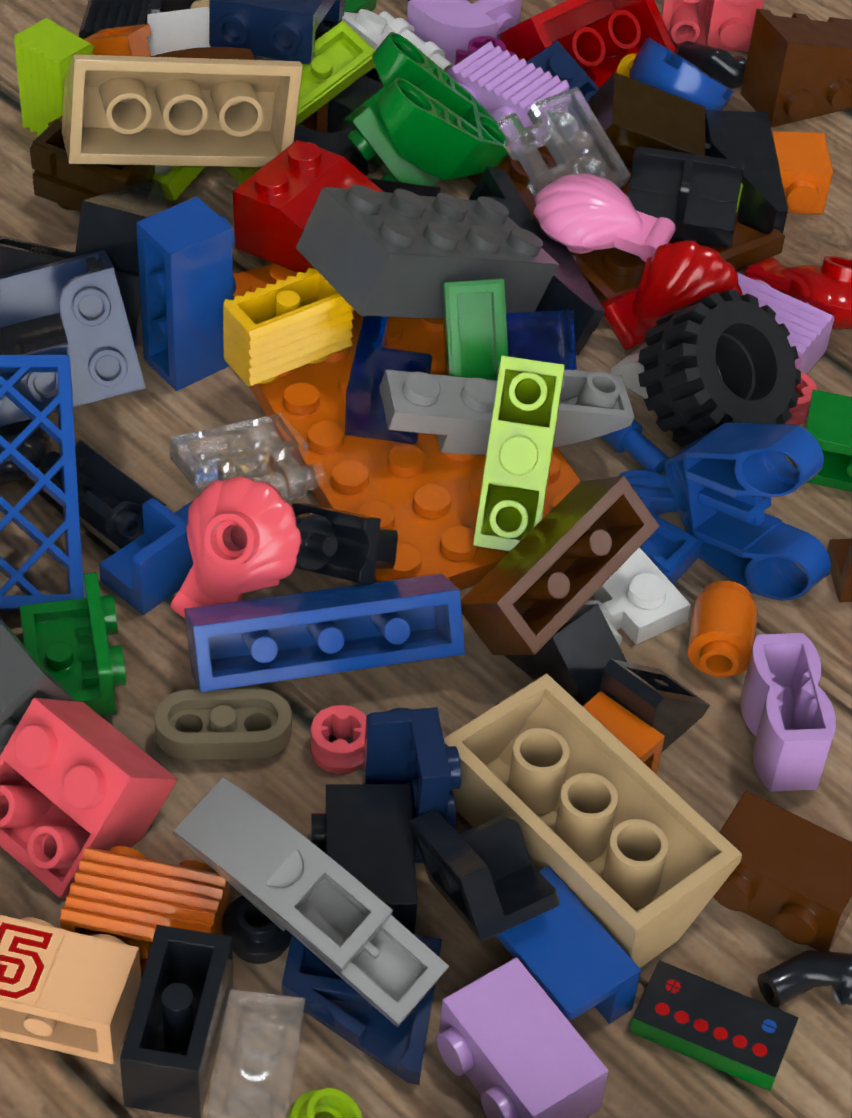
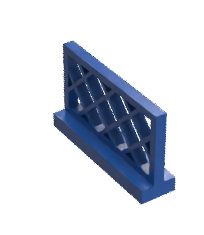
M0 355V373H15L8 381L0 376V401L6 396L33 420L11 444L0 435V451L2 452L0 454V466L9 458L36 482L33 488L14 507L0 496V511L6 515L0 521V533L13 521L40 546L18 571L0 556V571L9 578L0 589V612H19V606L84 598L70 355ZM28 372H55L57 396L42 412L14 388ZM56 409H58L59 428L48 419ZM38 427L42 428L60 445V459L45 475L17 451ZM60 470L62 490L51 481ZM42 489L63 507L64 522L49 538L20 514ZM64 532L66 554L54 544ZM47 552L67 570L68 594H42L23 576ZM14 585L27 594L5 596Z

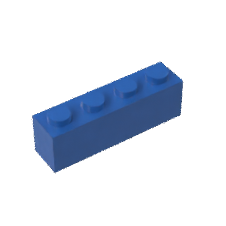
M443 574L184 609L191 672L200 692L465 654L460 590Z

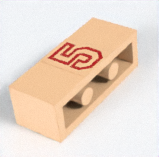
M0 915V1038L114 1064L129 1025L142 980L139 947L127 945L119 938L107 934L88 936L66 931L38 918L26 917L17 919Z

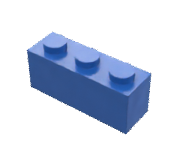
M198 196L136 222L143 357L175 391L229 367V364L224 360L223 303L225 299L233 300V294L236 291L232 259L235 235L228 220L223 215H217Z

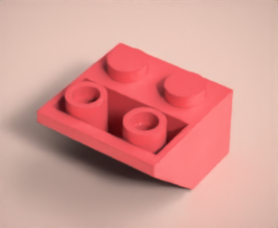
M663 0L661 17L675 48H679L685 41H690L725 51L748 52L756 9H763L764 0Z
M33 698L0 755V846L59 898H66L69 895L71 884L74 883L75 872L78 871L80 860L83 859L84 848L90 847L108 851L115 846H134L144 838L178 779L84 702Z

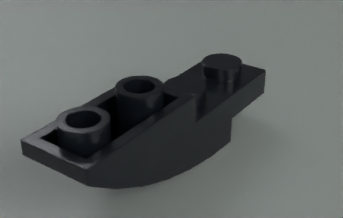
M487 166L469 200H478L479 197L484 196L502 203L509 210L508 217L520 228L530 231L542 240V249L559 266L530 322L567 353L579 355L592 333L598 327L600 320L605 314V310L567 247L551 238L544 237L506 171Z

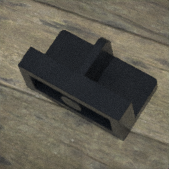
M639 146L634 151L627 196L635 210L656 218L665 217L670 219L675 224V232L671 239L695 241L701 244L731 248L744 163L737 160Z
M436 809L409 820L429 881L481 942L545 913L560 904L556 888L532 865L520 826L511 816L500 815L460 834L453 829Z

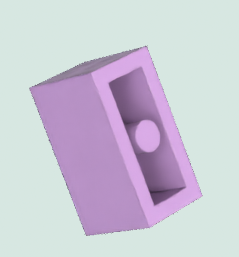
M517 957L442 999L439 1034L436 1037L438 1050L448 1068L457 1076L465 1074L479 1092L481 1104L487 1118H587L600 1109L609 1070Z

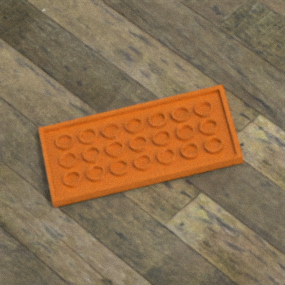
M274 263L235 273L233 276L236 283V291L233 294V300L236 295L245 296L246 291L255 292L257 287L265 288L267 283L276 284L277 279L286 281L287 276L296 277L297 272ZM352 310L354 319L351 321L354 328L351 329L353 337L350 339L353 346L329 355L326 360L320 363H308L280 374L270 383H258L250 386V389L322 507L380 518V527L397 530L398 543L395 565L393 569L375 568L374 583L443 574L459 590L476 585L510 552L473 546L487 454L440 453L436 434L388 430L379 388L386 369L447 376L443 319L360 316L356 310ZM557 447L553 448L543 518L581 481Z

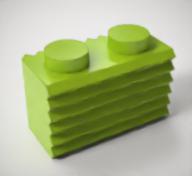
M48 18L14 35L23 128H30V132H37V137L49 127L48 123L61 117L63 114L64 80L73 54L94 55L92 51L95 47Z

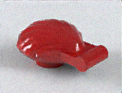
M686 240L658 246L653 256L647 258L640 285L618 296L607 299L601 305L605 310L604 318L624 350H628L645 341L644 337L648 330L656 327V321L668 313L716 292L722 293L726 290H737L740 296L743 293L738 284V274L735 268L724 260L717 250L699 245L695 241Z
M825 256L822 266L802 265L787 267L780 265L776 259L768 257L750 265L746 269V277L764 281L771 288L777 289L804 303L808 302L811 306L833 315L835 318L832 329H852L851 259Z

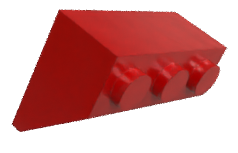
M567 0L499 34L501 41L506 46V50L513 51L519 60L524 58L526 62L558 41L599 88L603 86L614 72H617L619 63L626 55L638 53L647 37L677 54L654 0Z

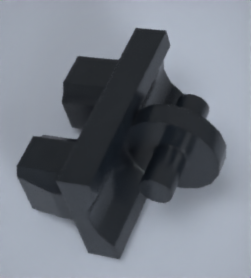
M292 503L297 527L301 531L302 538L295 568L356 583H374L375 568L393 569L396 561L398 533L397 530L380 527V518L308 503Z

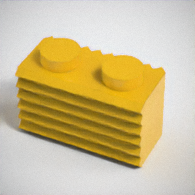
M308 268L306 273L298 272L296 277L287 276L286 281L277 279L276 284L267 283L265 288L257 287L255 292L246 291L245 296L236 295L234 300L225 299L223 303L224 360L248 387L258 383H270L280 374L308 363H320L326 360L329 355L353 346L350 338L353 337L351 329L354 327L351 320L354 319L352 310L355 309L316 269Z

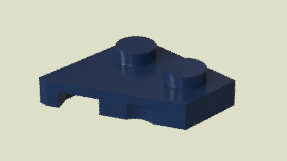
M292 935L282 980V997L407 1083L419 1085L435 985L397 1028ZM415 935L440 957L442 939Z

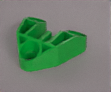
M390 32L373 52L372 57L383 86L387 88L378 99V107L390 137L404 160L444 181L484 173L487 166L497 168L512 151L515 144L500 124L470 92L409 40L397 33Z

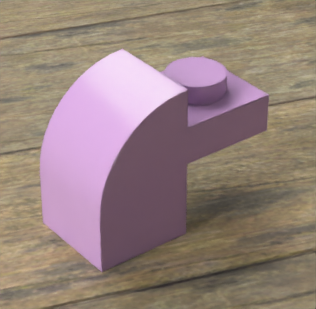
M467 0L408 1L407 22L414 26V34L424 42L432 41L444 50L445 58L455 65L456 51H468V44L472 39L489 36L501 40L499 37L500 33L519 24L522 0H479L472 4Z

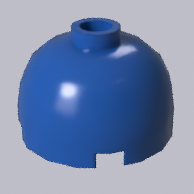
M647 37L638 51L630 68L629 78L704 106L706 110L723 111L734 94V91L714 77L710 78L709 75L701 71L697 66Z

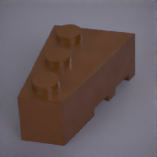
M756 9L740 94L756 112H768L771 128L852 108L851 19L829 17L828 21L811 20L806 14L793 13L792 17L773 15L770 10Z

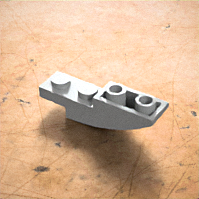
M564 369L554 447L571 445L601 437L631 426L635 416L622 375ZM385 370L379 388L388 430L436 434L440 453L487 454L497 381L483 378L436 375L424 372Z
M222 777L173 830L175 836L282 931L287 929L397 1028L447 971L449 965L392 916L393 910L300 832L225 777Z

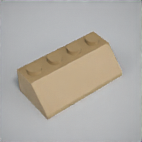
M73 54L64 80L62 136L69 164L264 167L294 141L303 66L300 61Z
M547 673L444 738L445 747H457L460 759L461 787L460 789L452 790L456 811L473 828L500 815L511 816L520 826L532 865L538 871L549 865L639 968L680 939L741 861L742 853Z

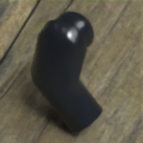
M690 41L683 42L678 48L677 54L697 66L701 71L709 75L710 78L714 77L730 89H735L742 85L747 62L744 57H733L725 50Z
M804 951L759 974L757 981L760 992L768 1004L777 1008L815 987L831 985L836 1002L841 1005H852V953Z

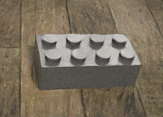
M351 185L349 189L323 187L296 246V249L360 316L443 319L441 282L502 278L505 284L506 321L530 322L559 266L542 249V240L530 231L520 228L508 217L509 210L507 207L492 198L482 196L478 200H466L447 193H438L436 197L421 196L405 189H396L394 193L377 192L361 185Z

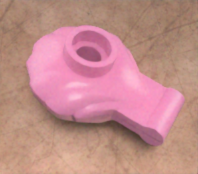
M582 173L561 176L540 189L536 195V207L533 213L540 227L549 238L566 246L569 252L584 254L594 250L615 247L637 255L646 262L648 257L653 256L658 246L669 243L675 232V224L670 219L665 217L656 218L635 210L629 197L616 184L606 178L593 174Z

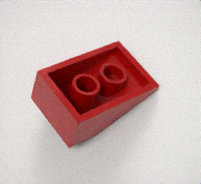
M296 140L232 191L235 248L297 273H306L308 268H315L296 249V246L322 188L349 189L351 185H361L373 191H383L343 156L321 149L314 143Z

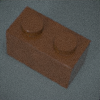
M745 790L719 832L742 853V858L735 870L715 893L714 899L730 910L741 911L777 929L785 938L794 943L808 945L818 951H830L852 912V842Z

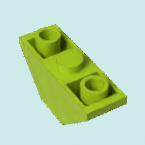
M501 356L473 546L511 551L542 520L565 365Z

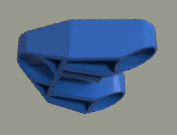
M724 423L690 443L666 461L665 472L668 486L687 533L703 541L699 558L730 581L743 585L750 593L782 601L794 600L803 596L830 573L831 561L824 545L815 536L785 524L779 518L764 513L771 506V497L785 496L796 491L823 468L824 456L822 448L808 430L799 425ZM785 456L791 458L792 461L797 465L798 469L795 468V467L786 459Z

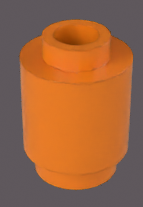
M717 581L706 586L696 598L692 612L688 658L698 670L721 678L738 675L747 670L756 636L758 609L751 593L746 587L733 581Z

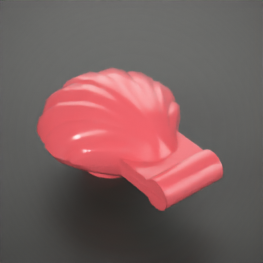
M238 476L225 481L216 480L210 483L201 492L200 496L194 499L189 506L188 524L186 525L188 544L194 564L179 592L172 600L170 609L185 618V608L241 601L245 593L279 585L280 579H284L293 573L302 543L301 531L297 527L293 507L282 499L276 487L268 482H258L244 476Z

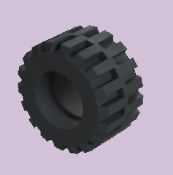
M726 290L722 293L716 292L662 316L656 321L657 326L649 329L644 337L648 347L640 350L638 360L644 366V372L638 374L640 387H646L648 398L643 400L648 411L654 410L658 419L655 423L663 432L671 430L673 432L672 441L681 447L689 445L724 423L785 424L791 417L789 409L797 405L799 394L794 388L795 385L801 384V371L796 369L794 361L799 358L796 346H790L787 339L790 333L785 324H778L776 322V312L768 305L759 307L757 297L748 293L740 296L737 290Z

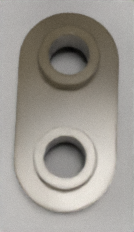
M260 688L221 689L200 692L199 689L181 690L166 696L158 704L154 714L155 738L158 746L167 755L180 760L268 758L278 754L288 745L292 733V712L288 702L278 693Z

